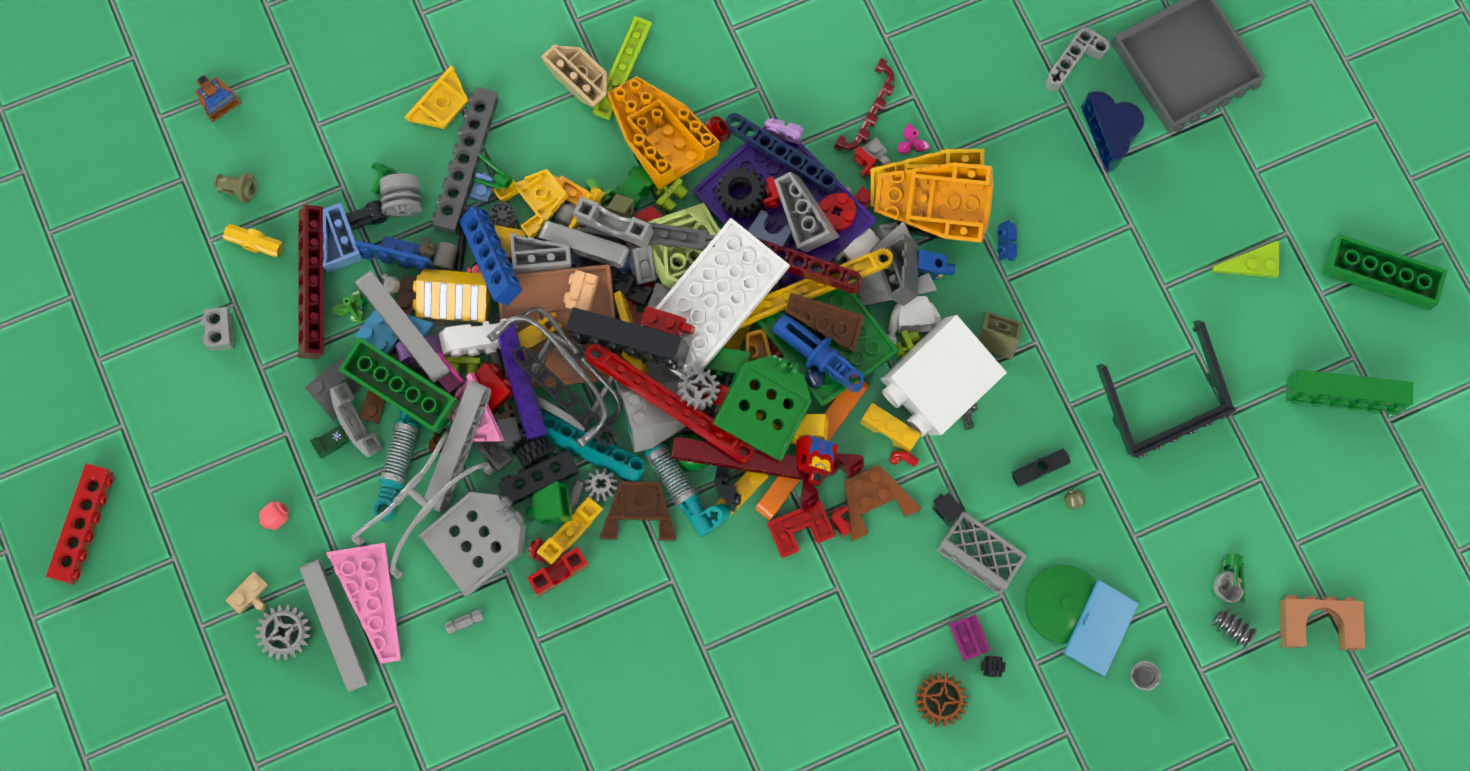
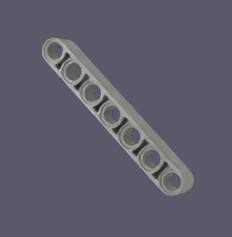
M371 270L355 281L360 291L433 383L450 372Z
M471 381L467 385L424 497L427 501L462 472L491 395L490 388L475 381ZM457 482L443 494L441 500L434 506V510L443 513L448 508Z
M317 559L300 566L301 574L347 691L352 692L368 685L365 673L320 560Z

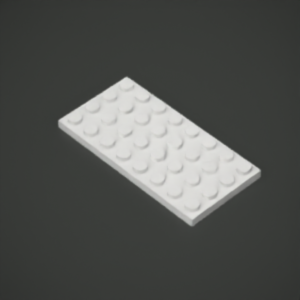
M732 218L729 219L655 308L682 316L687 319L686 323L695 327L693 335L682 332L680 336L683 337L690 349L683 369L676 368V370H672L679 377L681 375L685 376L686 370L692 372L693 367L697 371L701 367L705 369L790 267L787 262Z

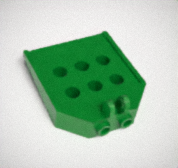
M770 355L739 365L713 424L772 458L782 461L812 400L804 374L799 372V364L794 363L788 366V358ZM751 380L756 383L755 390L750 388ZM768 390L773 393L771 400L766 396ZM785 399L789 402L790 405L788 409L784 408L783 401ZM740 401L746 404L744 411L739 408ZM758 410L762 413L763 416L761 420H758L756 418V412ZM774 420H777L779 423L777 430L773 428L772 423Z

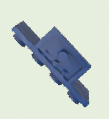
M387 236L383 237L381 246L355 241V246L365 259L373 260V258H376L385 264L393 262L399 264L402 268H417L419 272L423 269L434 270L430 258L419 256L420 244Z

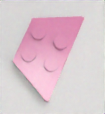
M469 373L466 376V382L455 393L457 399H462L469 382L475 381L478 383L474 373ZM488 403L473 442L504 440ZM458 407L456 408L455 412H454L453 415L451 416V418H452L453 421H454L455 415H456V413H457Z

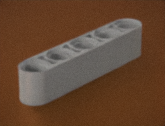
M549 221L544 222L538 236V240L568 245L571 253L610 264L617 268H623L630 249L624 245Z

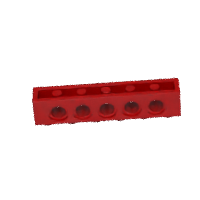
M85 463L46 577L75 585V582L79 580L82 562H85L88 555V545L94 539L93 531L95 525L99 523L101 518V508L107 501L106 493L114 481L113 472L109 469ZM98 483V489L92 492L93 484ZM92 501V507L89 510H85L86 503ZM82 520H85V526L82 529H79V523ZM75 539H78V546L72 548V542ZM72 558V564L66 567V560Z

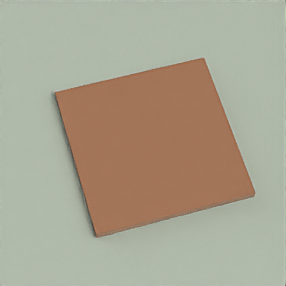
M611 265L515 274L523 291L508 306L498 303L500 319L507 318L508 320L511 317L520 316L531 308H542L549 314L555 312L557 315L555 320L557 323H562L563 331L570 340L575 342V338H572L565 329L572 309L566 308V304L563 303L565 293L570 291L571 285L568 284L571 273L574 274L575 270L598 276L599 281L590 312L616 319ZM534 312L529 315V318L538 321L545 318V316L539 312ZM524 321L517 329V333L532 324ZM549 321L545 326L549 330L553 327V324ZM547 339L529 350L538 357ZM586 343V345H583V350L585 352L587 351V348L591 345V343ZM554 345L544 364L565 385L586 383L567 363ZM565 347L571 355H574L572 350ZM527 352L523 353L525 359L527 358V355H528ZM580 360L577 361L592 382L600 381L591 371H588ZM594 366V368L607 381L610 376L602 370H600L599 368H597L596 366ZM505 367V378H509ZM547 377L544 382L545 386H555L556 380L553 377ZM534 380V382H533V387H534V388H539V387H541V386Z

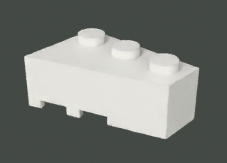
M507 318L500 319L499 323L490 325L489 321L482 322L483 326L466 324L446 327L439 333L443 356L450 355L451 358H456L463 354H468L471 357L477 356L480 353H486V355L497 353L500 349L498 340L491 342L487 335L503 321H507Z

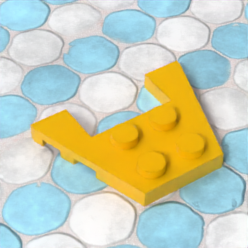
M548 169L526 176L522 181L516 183L512 181L506 190L503 188L499 191L495 188L492 189L501 202H507L518 193L522 196L536 214L520 225L525 234L532 238L539 233L544 222L549 221L568 198L565 190Z

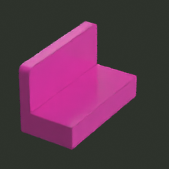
M438 352L437 355L450 371L438 381L448 393H451L464 381L444 356Z

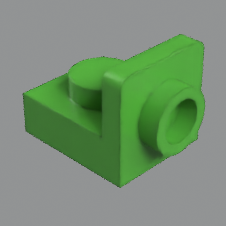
M593 178L586 181V188L589 192H591L593 187L603 191L600 183H595ZM612 188L604 191L605 193L600 201L601 204H606L612 200L614 192Z

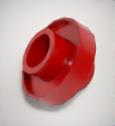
M713 116L706 122L707 129L720 143L730 138L731 133L728 130L726 121L722 118Z

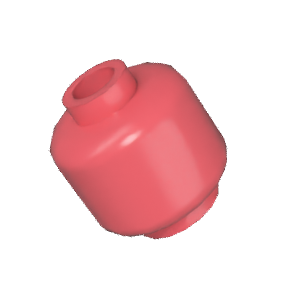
M271 501L260 510L259 516L261 520L259 522L265 529L277 530L288 521L289 510L282 502Z

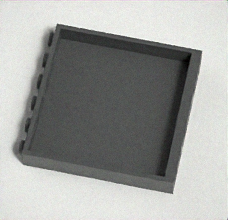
M1181 0L1115 35L1110 43L1168 133L1174 130L1175 132L1182 130L1185 124L1189 122L1191 124L1195 123L1203 114L1209 115L1213 113L1216 107L1228 105L1231 99L1235 97L1237 99L1241 98L1250 89L1252 91L1256 90L1262 85L1261 82L1266 77L1215 0Z

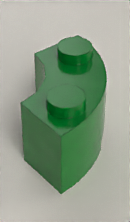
M640 164L638 167L634 166L630 170L629 177L621 187L618 186L614 190L612 195L615 197L616 194L634 199L635 212L646 196L654 189L655 184L642 164Z

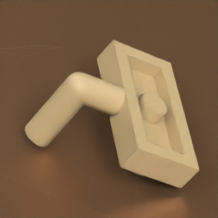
M253 572L225 601L240 615L251 604L257 610L264 612L267 607L258 597L269 585L256 572Z

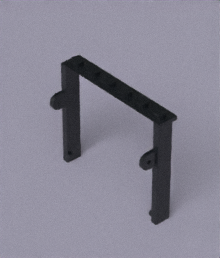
M1194 321V328L1192 329L1193 332H1197L1210 370L1206 374L1207 380L1211 386L1216 388L1221 405L1136 445L1107 366L1104 364L1096 366L1114 415L1112 417L1113 422L1120 431L1127 454L1135 458L1143 457L1151 450L1161 449L1164 444L1178 441L1181 436L1197 432V429L1210 426L1218 419L1228 418L1231 416V413L1237 411L1233 407L1204 321Z

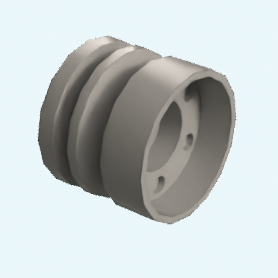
M399 173L387 175L380 179V193L384 196L381 199V208L384 215L408 217L422 211L421 197L418 195L420 192L419 177L412 174Z

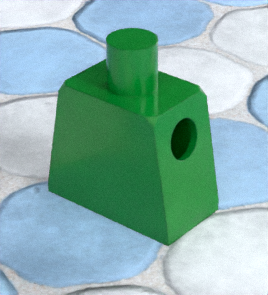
M558 481L534 493L532 496L533 506L526 508V515L529 519L535 518L537 522L545 525L572 521L568 486Z

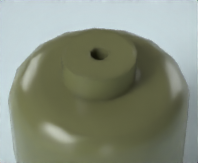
M1070 489L1068 494L1064 496L1066 505L1070 509H1077L1085 504L1084 495L1080 490Z

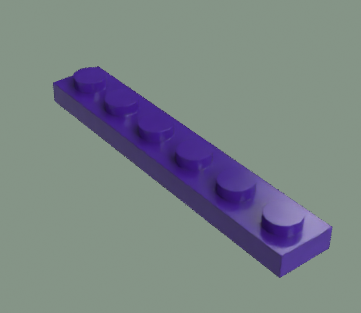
M513 323L497 340L527 440L545 436L547 431L531 377L513 359V351L521 346L515 324ZM522 349L516 353V357L520 361L525 360Z

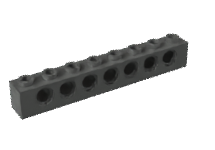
M476 87L474 93L470 94V107L464 113L465 123L459 129L458 137L460 139L453 149L454 159L449 162L448 178H444L442 185L444 191L437 200V206L439 207L437 213L434 212L431 223H433L437 231L456 236L460 228L459 220L464 215L473 186V179L481 160L478 154L483 153L498 105L499 97L497 92ZM479 107L485 108V110L482 112L476 111ZM473 124L480 125L477 129L471 128ZM468 141H474L472 146L465 145ZM463 158L469 159L467 163L460 162ZM458 175L464 176L462 180H455V177ZM453 192L459 193L455 198L449 197ZM448 209L453 210L451 215H445L444 212Z

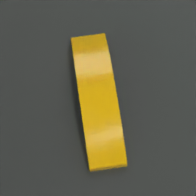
M588 497L572 515V521L566 522L537 550V553L552 565L581 537L600 515L603 508Z

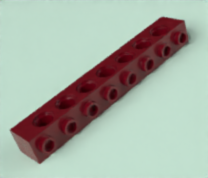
M304 205L298 211V358L318 359L324 354L323 207Z

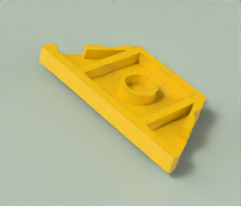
M450 66L407 113L404 117L407 122L446 129L469 103L453 66Z

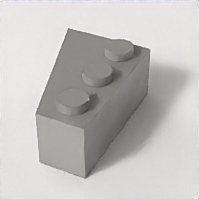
M510 233L512 264L515 274L572 268L571 251L568 245L536 240L532 237L527 238Z

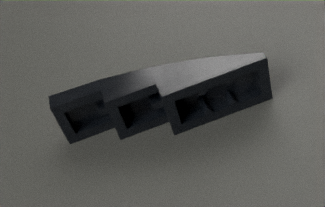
M582 256L575 268L606 264ZM611 266L613 292L621 291L626 299L645 307L653 293V288L644 284H637L634 277L618 271L617 267Z

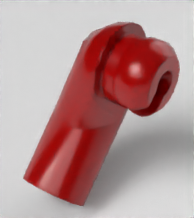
M894 451L890 454L891 457L889 458V462L897 465L899 460H902L915 467L919 462L917 457L907 451Z

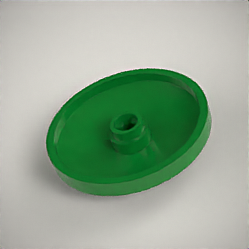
M1056 565L1040 572L1030 583L1025 596L1026 615L1032 627L1041 636L1050 641L1068 644L1096 584L1094 578L1084 570L1071 565Z

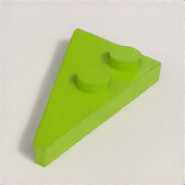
M1279 241L1213 266L1212 273L1277 278L1279 276Z

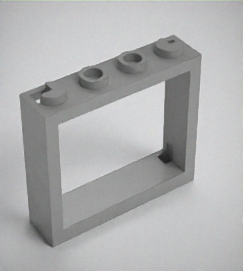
M551 332L561 345L570 349L559 332L557 335ZM549 338L537 357L542 363H545L554 346ZM575 342V343L577 344V346H578V347L583 351V353L585 354L586 352L583 350V349H584V346L581 345V344H579V343H577V342ZM591 351L592 356L596 358L601 357L597 353ZM534 363L530 370L533 374H538L542 367L539 363ZM610 376L607 382L611 386H613L615 381L614 378ZM605 386L600 393L603 401L609 393ZM536 394L540 407L580 430L587 431L568 412ZM598 400L595 401L591 408L595 414L600 409ZM594 418L588 419V421H587V426H588V428H589V426H590V424L592 423V421H593Z

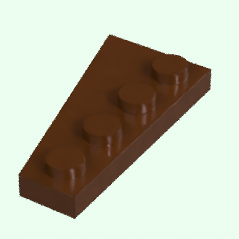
M793 293L789 295L785 313L826 338H830L831 341L851 353L855 352L864 315Z

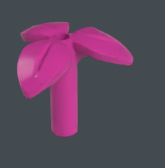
M910 123L907 124L903 136L908 142H901L897 147L898 152L902 154L910 153L911 146L914 147L916 152L927 150L929 144L922 139L916 140L918 131Z

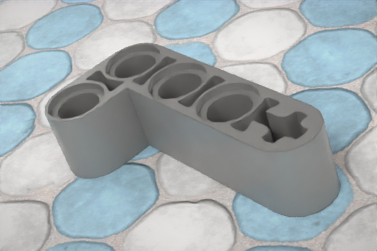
M1081 28L1049 72L1045 81V87L1051 92L1058 91L1084 53L1095 60L1103 59L1109 49L1108 40L1090 28ZM1081 37H1085L1088 41L1082 40ZM1096 47H1101L1103 51H1099ZM1071 51H1076L1078 55L1072 54ZM1061 65H1066L1068 69H1064ZM1057 75L1059 78L1056 82H1054L1053 80Z

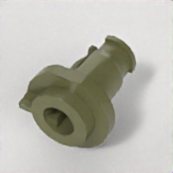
M243 173L240 177L218 174L214 180V187L219 188L217 190L218 193L224 192L236 195L242 203H249L256 196L258 184L254 174Z

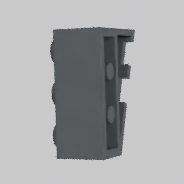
M904 234L885 248L891 251L893 261L891 266L881 270L889 297L902 306H905L918 296V243ZM880 255L878 257L879 262L881 261V263H885L889 259L886 255Z

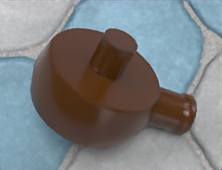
M433 432L434 437L429 442V449L432 452L442 437L436 432ZM446 440L444 441L439 453L442 452Z

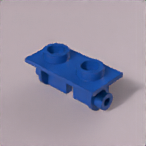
M1010 220L998 225L999 246L997 251L999 261L1006 258L1009 261H1014L1017 257V244L1011 243V241L1017 240V227L1015 223H1010Z

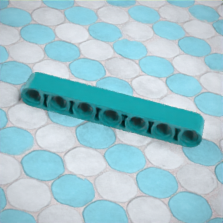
M540 410L547 434L541 437H546L550 443L566 451L569 450V452L628 481L637 482L641 479L645 468V462L642 458L613 444L603 446L594 437L581 448L576 441L585 435L586 431L584 432Z

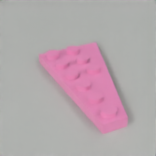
M386 543L326 552L380 663L401 661Z

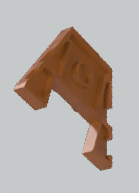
M880 465L844 481L852 542L869 534L861 518V515L893 500L897 501L904 517L921 510L920 506Z

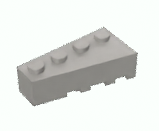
M789 172L774 180L797 249L809 252L840 237L800 176Z

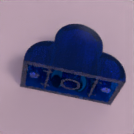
M1091 92L1085 98L1081 109L1106 173H1109L1119 166L1129 147L1142 130L1144 116L1142 111L1132 103L1120 102L1116 104L1113 98L1104 92Z

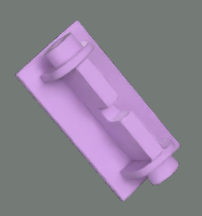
M768 118L765 121V131L778 139L800 144L801 135L804 132V128L801 125L788 123L787 126H784L785 121Z

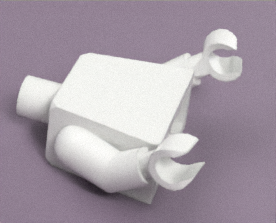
M917 296L905 306L900 304L894 306L887 336L896 345V332L901 333L904 330L907 332L913 330L929 332L942 321L941 316L934 304L929 302L927 296Z

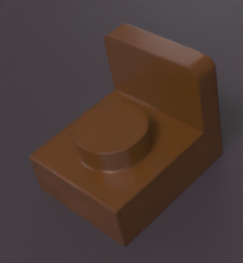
M503 402L506 413H493L495 421L515 417L513 406Z

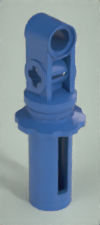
M787 313L777 321L772 332L807 358V368L815 365L821 373L826 372L832 379L842 384L851 392H858L862 389L863 374L845 358L839 356L838 350L829 346L831 343L830 338H825L823 341ZM851 378H857L860 382L858 384H852L849 380Z

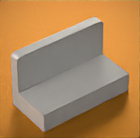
M626 242L627 248L630 249L628 257L631 276L635 278L636 283L642 284L656 280L651 244L648 243L645 249Z

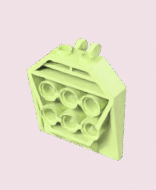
M704 203L649 221V223L707 230L710 232V235L715 236L720 231ZM651 244L654 268L662 285L672 289L694 263L690 256L697 259L703 251ZM673 262L678 263L680 266H675Z

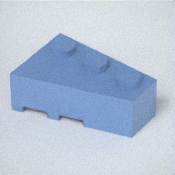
M342 203L324 208L323 268L329 273L363 261L361 253L355 246L356 239Z

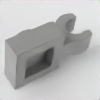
M877 138L861 147L880 166L891 163L889 158L885 156L887 150Z

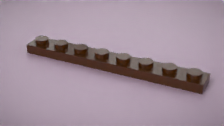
M403 275L395 301L405 314L412 316L414 312L413 300L416 299V292H413V283L417 278ZM396 347L389 354L395 359L399 357ZM368 389L360 419L379 424L386 400Z

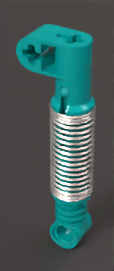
M401 411L399 419L395 422L394 432H392L393 435L391 436L392 439H390L392 442H390L389 452H387L388 455H386L387 458L385 459L387 462H384L385 465L382 469L384 472H381V489L379 491L381 493L378 494L380 498H377L373 505V512L376 516L380 514L382 507H389L394 502L393 499L399 494L400 489L403 488L404 478L407 475V468H409L408 465L410 464V458H412L411 455L413 454L417 438L416 435H418V421ZM396 509L391 510L381 520H392L396 514Z
M628 425L629 433H631L630 425ZM661 442L656 447L645 450V457L651 463L653 469L656 468L654 471H657L656 474H659L658 477H661L660 480H663L662 483L666 486L665 489H668L669 495L673 494L671 497L675 500L678 508L683 510L700 538L708 535L728 521L731 512L726 504L719 503L705 510L699 500L698 492L695 491V488H692L693 485L685 476L686 473H683L684 470H682L678 462L671 458V450H669L666 443ZM719 514L715 519L710 518L713 515Z

